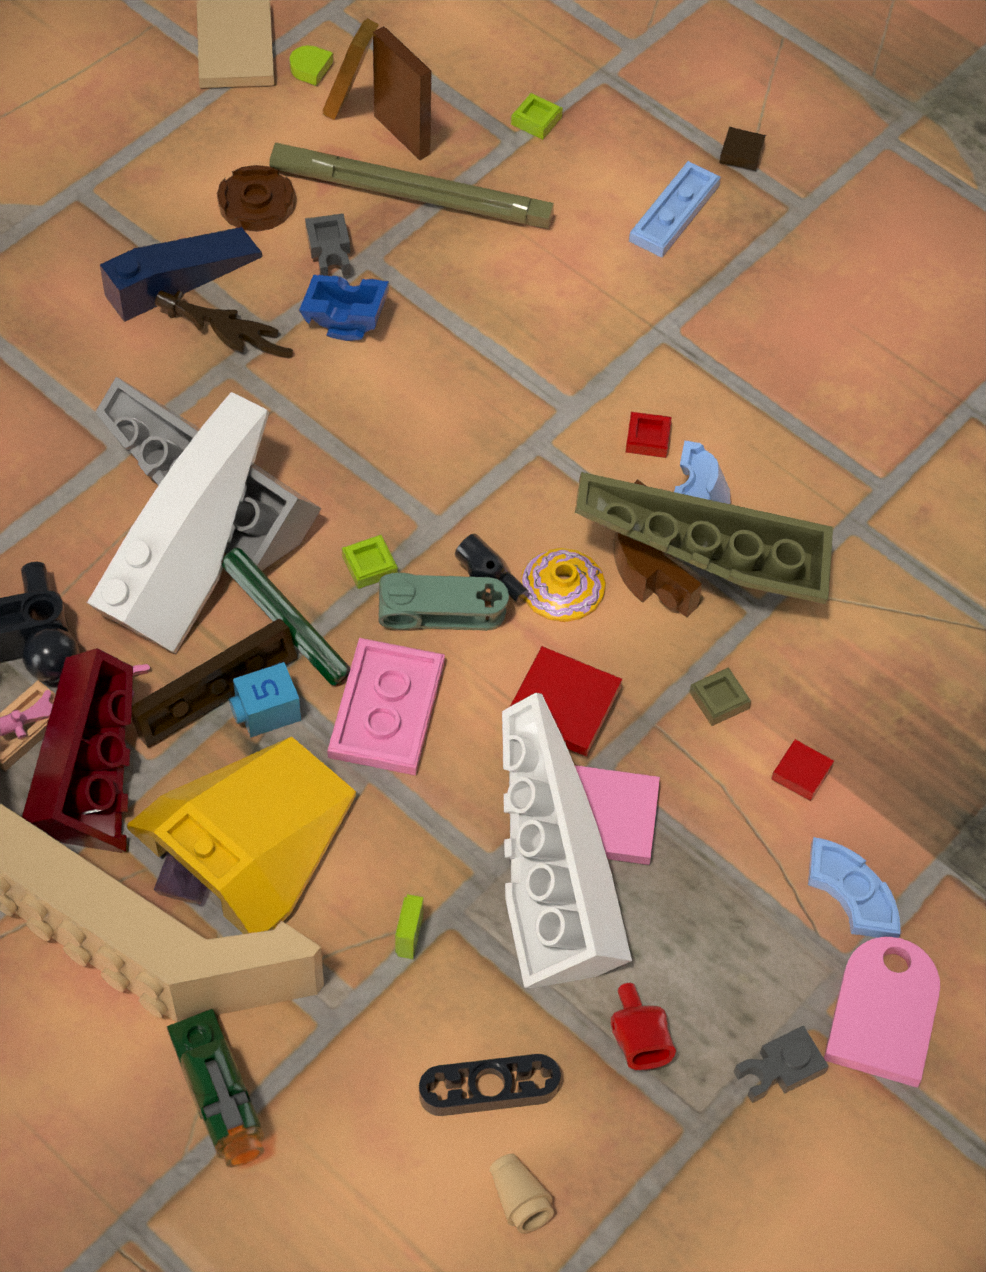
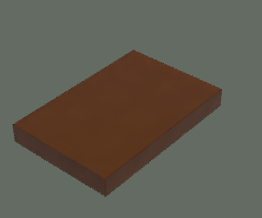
M383 26L373 32L374 117L413 155L422 160L429 156L431 151L432 70Z

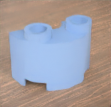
M684 441L680 467L683 474L689 475V478L684 484L675 486L674 492L730 504V489L717 459L706 451L702 444Z

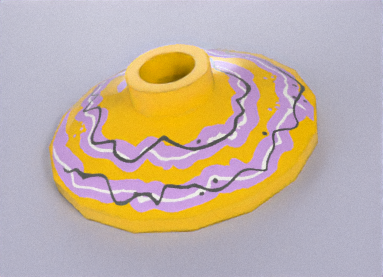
M566 548L545 550L530 559L523 569L521 583L529 590L524 601L533 612L548 620L560 622L580 620L594 612L603 600L606 582L602 569L591 557L578 550ZM560 575H565V576H568V577H570V578H568V579H561V578H559L558 576H560Z

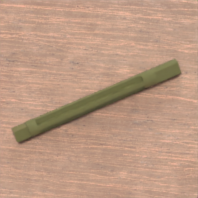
M275 143L270 156V167L278 171L525 225L549 229L554 213V203L286 144Z

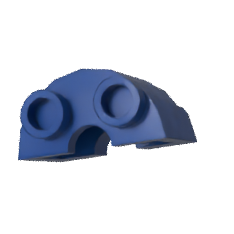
M313 275L299 311L308 324L313 319L319 325L327 328L328 332L326 335L331 338L344 341L361 340L365 332L374 330L389 292V281L362 279L360 285L351 286L347 280L339 276Z

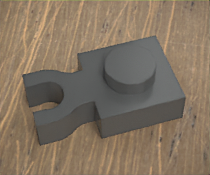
M344 214L305 218V230L311 258L319 257L320 275L328 276V266L334 264L342 268V275H350V262L347 255L350 253V240Z
M803 1025L762 1045L760 1054L763 1059H747L737 1064L734 1074L738 1080L748 1074H753L760 1079L761 1084L750 1088L747 1095L750 1101L754 1103L765 1097L771 1086L777 1083L785 1094L825 1074L829 1066Z

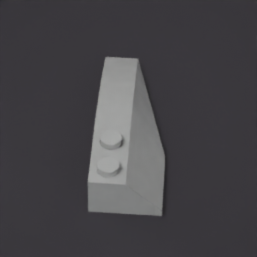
M118 377L114 379L95 411L121 445L128 449L138 460V465L144 473L152 477L158 486L200 430L199 427ZM256 464L250 466L245 482L247 489L243 502H239L233 522L235 526L231 542H227L225 553H229L234 548H240L262 571L300 545L322 508Z

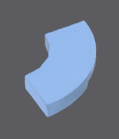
M813 837L810 851L808 885L826 891L840 902L849 917L851 934L876 938H899L901 934L899 911L887 883L882 882L876 873L865 864L866 860L857 853L838 843Z

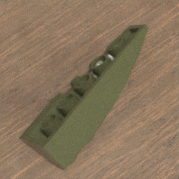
M581 472L575 513L737 585L826 604L828 601L833 537L832 526Z

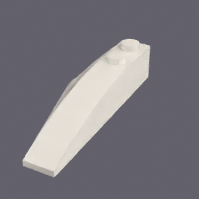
M233 392L226 397L187 445L154 491L87 603L104 617L176 655L220 579L223 569L221 562L227 542L230 543L235 529L233 522L239 502H243L247 489L245 482L250 466L255 462L268 419L269 411Z
M534 693L502 711L503 769L509 771L508 792L504 794V813L510 814V839L504 840L505 858L511 859V883H505V900L524 988L529 989L597 977L632 961L611 870L585 790L543 695Z

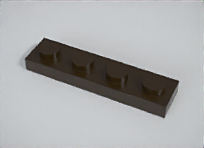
M278 618L133 704L131 717L141 741L147 747H150L235 696L234 678L283 662L286 665L295 660L297 654L289 627Z

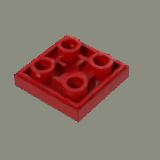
M541 646L510 707L534 693L542 694L567 749L587 757L622 687L623 679Z

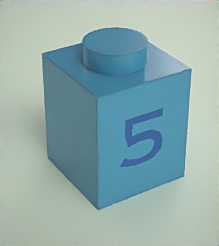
M284 662L233 679L235 697L229 698L231 711L237 724L245 723L250 738L301 721L300 699Z

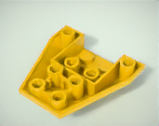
M291 736L160 795L127 824V829L158 857L162 856L166 851L170 853L221 899L223 916L243 934L274 930L281 921H284L291 914L355 799L356 791Z

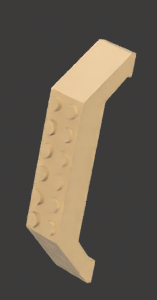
M0 803V911L8 916H12L15 912L27 920L26 925L39 938L48 941L52 937L64 946L63 950L73 961L81 966H86L90 963L102 971V978L114 989L123 992L127 988L139 996L140 1004L154 1016L161 1018L165 1014L175 1022H179L210 1009H213L215 1015L317 995L323 988L321 946L283 921L274 930L205 939Z

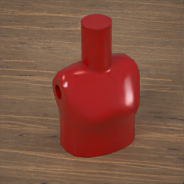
M633 983L622 984L617 992L624 1009L614 1012L611 1016V1029L619 1047L623 1050L628 1067L634 1070H649L668 1064L675 1057L676 1049L669 1034L665 1010L660 1006H643L636 986Z

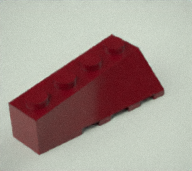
M98 648L65 658L22 818L60 843L123 853L126 852L127 835L121 834L122 814L128 813V794L123 793L124 767L130 765V749L126 748L125 730L126 725L131 724L133 666Z

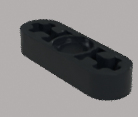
M544 1054L438 1065L429 1068L423 1073L419 1082V1100L422 1107L428 1113L435 1116L539 1105L551 1101L556 1096L559 1090L561 1072L558 1064L551 1057ZM533 1070H540L542 1077L548 1078L545 1081V1087L541 1089L536 1088L534 1081L523 1080L530 1079ZM513 1071L517 1072L516 1081H521L518 1082V1092L511 1093L512 1076L510 1072ZM484 1074H494L502 1080L504 1088L495 1096H485L476 1088L475 1083L477 1079ZM462 1077H468L467 1092L469 1098L462 1099L463 1089H456L461 1088ZM444 1081L446 1089H454L448 1091L446 1100H438L437 1094L431 1092L434 1090L435 1082Z

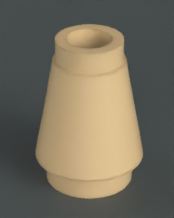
M507 1154L497 1159L491 1165L490 1172L493 1175L508 1224L516 1226L520 1233H529L539 1229L554 1214V1210L551 1207V1195L518 1160L515 1154Z

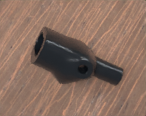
M470 534L456 548L455 557L468 570L469 577L498 579L504 583L508 589L509 596L516 603L521 602L527 596L529 590L511 574L505 560L477 534Z

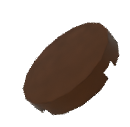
M251 165L240 167L232 171L233 176L227 180L224 178L219 184L217 201L220 214L230 225L237 228L242 227L244 230L255 232L270 230L284 223L293 212L295 193L292 182L287 176L285 179L279 175L278 170L270 166Z

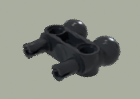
M30 562L21 568L25 593L0 598V662L23 657V663L32 677L42 682H59L65 658L79 654V647L69 633L63 600L60 594L51 591L45 564L42 562Z

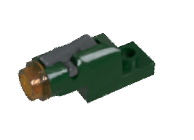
M213 1009L166 1026L200 1119H203L217 1157L224 1159L227 1167H239L260 1157L264 1153L262 1142L265 1136L229 1044L223 1037Z

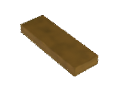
M367 18L362 22L351 41L322 110L325 116L335 120L341 110L371 45L373 32L377 30L378 23Z

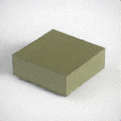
M729 667L690 686L689 693L711 726L750 709L751 700Z

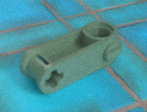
M391 573L381 577L379 581L378 621L380 625L395 630L413 628L494 630L505 620L506 606L509 599L508 589L504 583L490 577ZM487 588H490V593L486 592ZM484 601H490L491 607H485Z

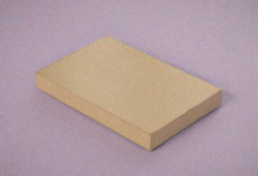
M197 0L200 88L274 85L270 0Z

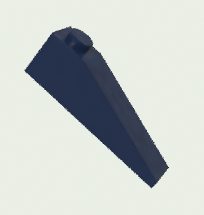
M242 227L134 248L100 264L105 297L122 320L126 322L158 307L155 305V299L161 290L171 295H175L177 291L185 294L262 258V252Z

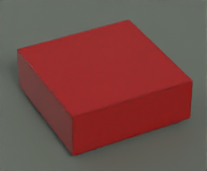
M631 411L625 453L666 458L672 417Z
M795 739L773 771L771 779L811 801L832 769L834 760Z

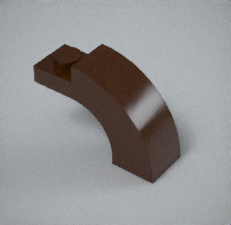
M638 479L634 482L635 484L646 486ZM615 532V563L627 588L642 603L655 593L666 607L676 609L687 618L698 607L702 583L670 560L661 550Z

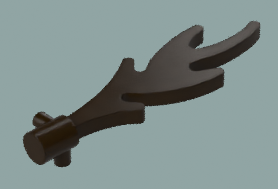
M161 290L157 294L155 305L168 310L170 318L176 317V312L191 320L200 331L204 329V321H208L215 334L233 349L244 352L246 344L241 340L244 339L267 353L284 358H292L293 349L278 346L260 336L277 338L279 332L277 328L255 321L237 319V310L205 308L180 301L184 296L181 291L171 295Z

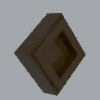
M729 127L719 162L756 171L766 135Z

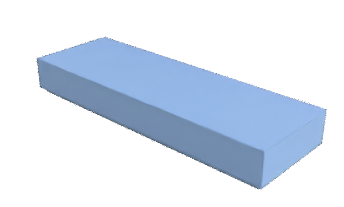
M688 161L630 231L629 242L662 258L717 190L721 177Z

